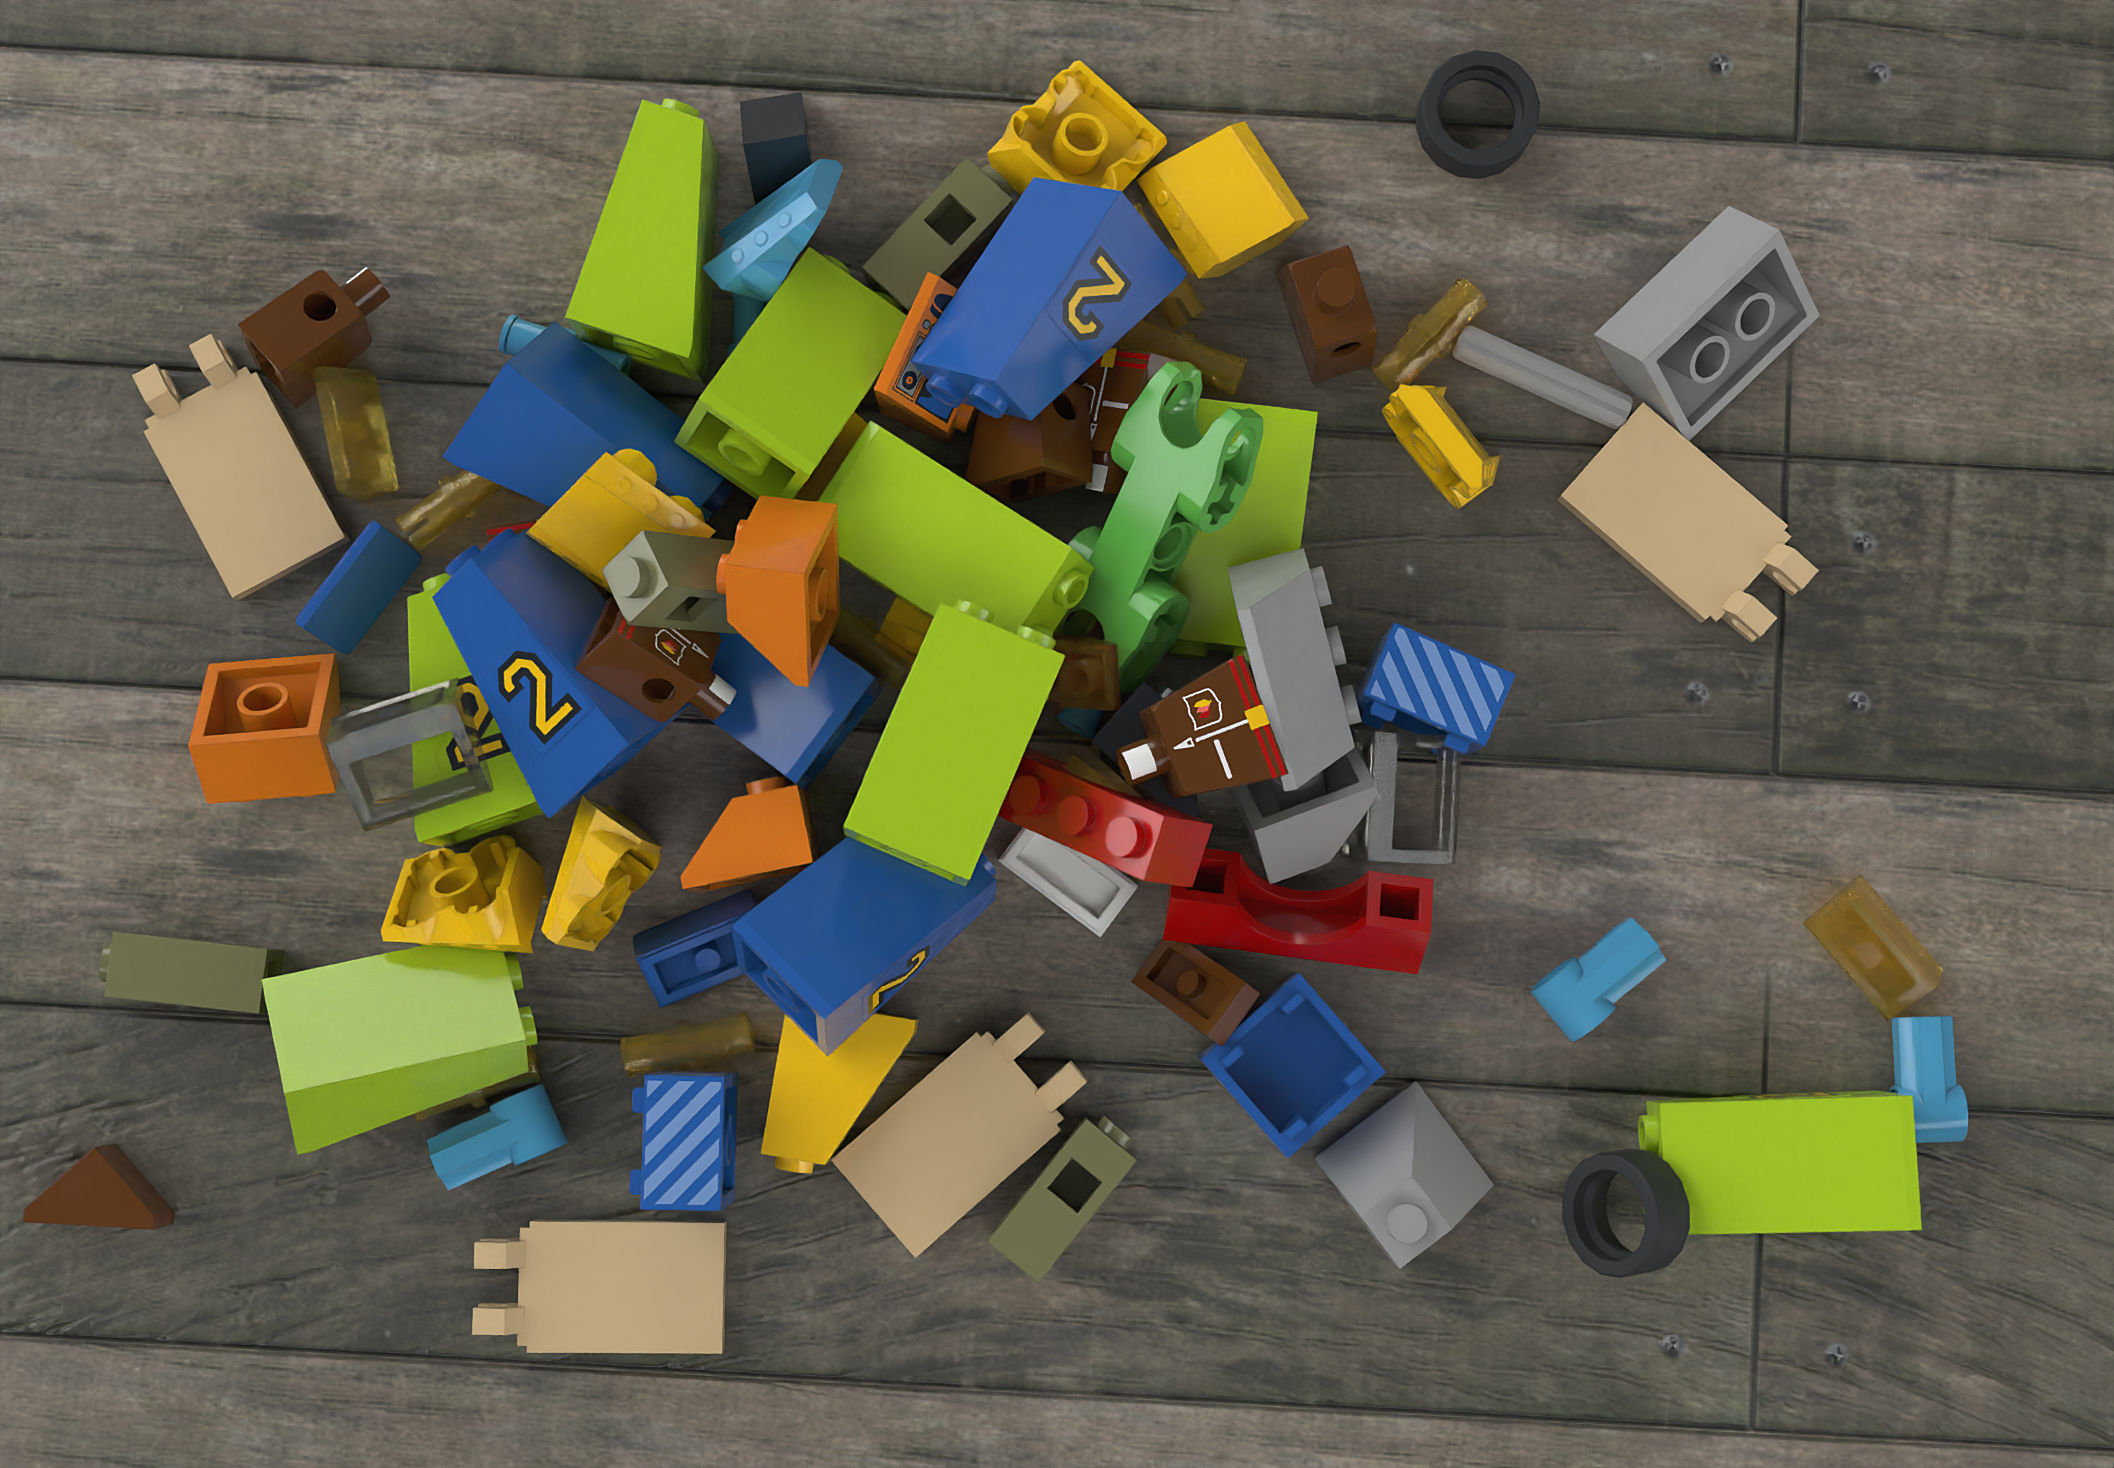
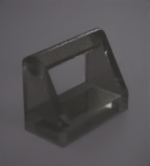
M458 677L333 717L331 720L325 745L357 817L366 832L494 791L492 778L470 705ZM448 731L452 732L468 772L374 801L362 759Z
M1351 730L1353 742L1377 785L1379 795L1341 846L1340 857L1373 862L1456 864L1462 754L1444 746L1446 735ZM1398 746L1437 748L1431 849L1392 846Z

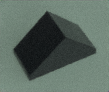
M802 92L740 102L743 148L755 205L813 164Z

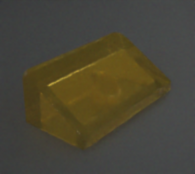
M329 366L315 368L313 376L337 490L355 502L397 492L399 484L376 376L373 372L361 369Z
M1861 875L1847 883L1803 922L1806 928L1887 1021L1939 985L1943 974L1940 965Z

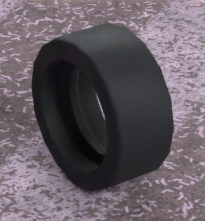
M1473 50L1452 56L1433 72L1418 102L1416 130L1422 149L1436 166L1457 177L1482 179L1504 172L1521 158L1538 127L1540 101L1534 82L1519 63L1498 52ZM1469 80L1488 82L1501 89L1511 101L1514 110L1513 128L1508 137L1496 147L1486 150L1468 149L1454 142L1445 132L1441 121L1442 102L1447 93L1459 83Z
M1623 1149L1602 1152L1586 1158L1573 1170L1568 1177L1562 1196V1221L1570 1245L1584 1264L1601 1275L1624 1278L1650 1273L1667 1267L1682 1252L1690 1230V1204L1682 1181L1668 1162L1650 1151ZM1617 1174H1621L1631 1182L1640 1195L1645 1211V1231L1640 1246L1633 1252L1623 1246L1612 1232L1607 1217L1606 1196L1611 1181Z

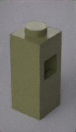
M966 157L862 266L866 282L875 291L893 298L901 306L903 313L908 316L927 272L950 283L995 236L1013 209V199L1008 196L1013 191L1009 183L991 166L985 164L979 169Z
M642 530L602 569L627 625L740 634L727 622L726 594H719L716 587V574L720 557L723 553L730 554L735 541Z
M113 932L111 944H106L101 954L99 975L101 981L106 982L105 997L265 1014L268 1011L261 980L281 975L284 949L134 932Z
M1105 1115L1098 1124H1095L1085 1116L989 1235L988 1243L1039 1283L1137 1161L1135 1155L1127 1150L1134 1139Z

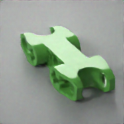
M1168 361L1152 377L1138 399L1126 412L1113 441L1111 457L1118 466L1128 473L1104 528L1102 529L1098 526L1087 527L1079 532L1068 544L1095 569L1088 578L1089 583L1085 595L1075 607L1068 609L1054 630L1053 639L1056 641L1055 645L1063 642L1078 643L1086 634L1090 633L1096 622L1099 621L1103 627L1106 641L1099 670L1101 684L1113 694L1134 692L1148 678L1163 656L1175 644L1187 619L1190 601L1173 586V583L1198 530L1200 529L1205 533L1216 532L1224 527L1236 514L1252 482L1255 462L1263 436L1262 416L1251 408L1243 410L1228 408L1222 416L1213 422L1203 437L1199 432L1196 419L1199 398L1203 387L1201 371L1189 362ZM1178 384L1176 390L1164 405L1167 395ZM1241 430L1238 438L1232 445H1230L1233 437L1236 435L1238 431ZM1075 611L1072 618L1065 623V620L1067 619L1069 614ZM1136 655V657H1135V659L1133 660V662L1128 666V664L1131 662V660L1133 659V657Z

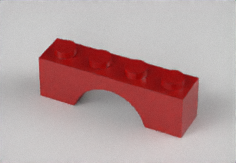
M1026 747L997 816L1143 881L1193 887L1213 824L1168 805L1133 796L1087 780L1068 771L1069 764Z
M1205 848L1193 887L1168 885L1162 940L1418 975L1431 936L1434 879L1369 870L1355 882L1340 888L1322 891L1296 890L1276 884L1270 885L1268 881L1255 874L1247 866L1241 853Z

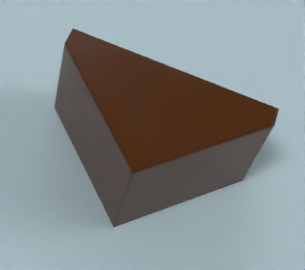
M116 1143L94 1147L24 1209L23 1222L150 1230L171 1225L174 1220V1210Z

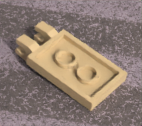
M209 334L190 344L189 347L202 373L210 382V386L182 399L169 373L164 369L160 370L159 366L155 363L132 375L146 404L155 414L145 420L149 429L143 432L232 598L240 600L351 540L263 376L257 372L251 374L248 367L238 370L223 341H217L213 334Z
M1644 402L1557 499L1700 623L1704 622L1708 617H1711L1715 622L1722 618L1751 643L1756 638H1760L1777 619L1754 596L1744 592L1758 574L1762 571L1793 596L1797 591H1801L1819 571L1796 549L1785 545L1792 536L1784 531L1788 527L1784 521Z
M1029 1012L997 1040L989 1031L982 1036L977 1031L831 1159L915 1258L1061 1130L1059 1123L1064 1117L1057 1108L1087 1082V1078L1070 1060L1038 1088L1014 1061L1016 1057L1045 1033V1030Z
M533 1219L530 1221V1227L520 1228V1238H481L480 1241L474 1243V1269L519 1268L518 1303L478 1304V1307L473 1308L472 1335L517 1334V1346H527V1353L722 1354L724 1351L727 1221Z

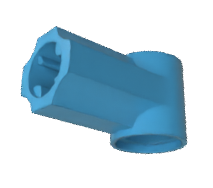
M1632 917L1626 918L1579 958L1573 956L1549 972L1530 990V993L1568 1040L1574 1042L1603 1022L1615 1010L1616 1006L1613 1003L1658 968L1666 959L1650 934Z
M1952 1016L1891 1018L1895 1086L1890 1087L1889 1092L1913 1095L1916 1143L1964 1141L1968 1131V1106L1962 1087L1956 1084Z
M543 1083L490 1106V1112L473 1120L462 1122L427 1140L430 1151L429 1156L434 1169L448 1191L512 1162L514 1166L520 1165L568 1143Z

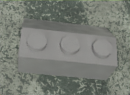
M1728 206L1611 317L1594 336L1616 376L1642 402L1690 441L1820 315L1780 230Z
M1304 548L1228 567L1236 610L1257 690L1289 774L1281 776L1284 792L1299 788L1355 748L1349 725L1362 722L1352 684L1339 687L1335 666L1347 664L1338 627L1334 626L1326 629L1324 627L1320 607L1332 604L1322 566L1309 568Z

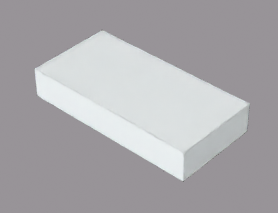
M1024 827L998 860L1099 937L1102 936L1138 887L1137 884L1114 867Z

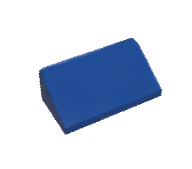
M375 520L373 522L370 521L298 614L295 623L335 650L348 655L358 645L422 561L421 554Z
M750 889L740 891L664 922L633 937L635 958L660 1009L744 974L738 968L731 926L757 906Z

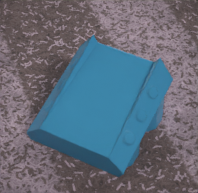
M819 159L718 232L724 239L722 247L714 259L702 266L704 271L723 290L765 302L770 301L785 279L794 260L806 246L827 212L844 167L837 160Z

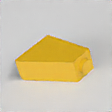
M875 1012L827 1057L786 1015L784 1016L761 1154L776 1157L774 1168L812 1174L814 1163L825 1165L830 1161L916 1034L919 1019Z

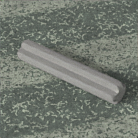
M1467 325L1462 329L1453 348L1452 355L1455 359L1612 429H1619L1625 423L1631 411L1633 403L1631 396L1472 325Z

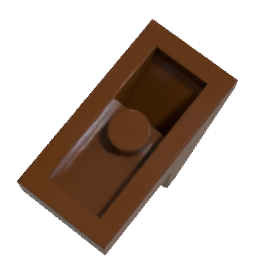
M1162 939L1131 981L1153 999L1222 1047L1260 995L1249 984L1188 943Z

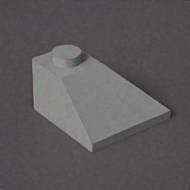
M1356 746L1297 789L1284 792L1281 777L1230 788L1249 842L1270 885L1330 863L1379 795L1377 785Z
M1416 1081L1314 1157V1160L1388 1259L1399 1269L1452 1230L1494 1185Z

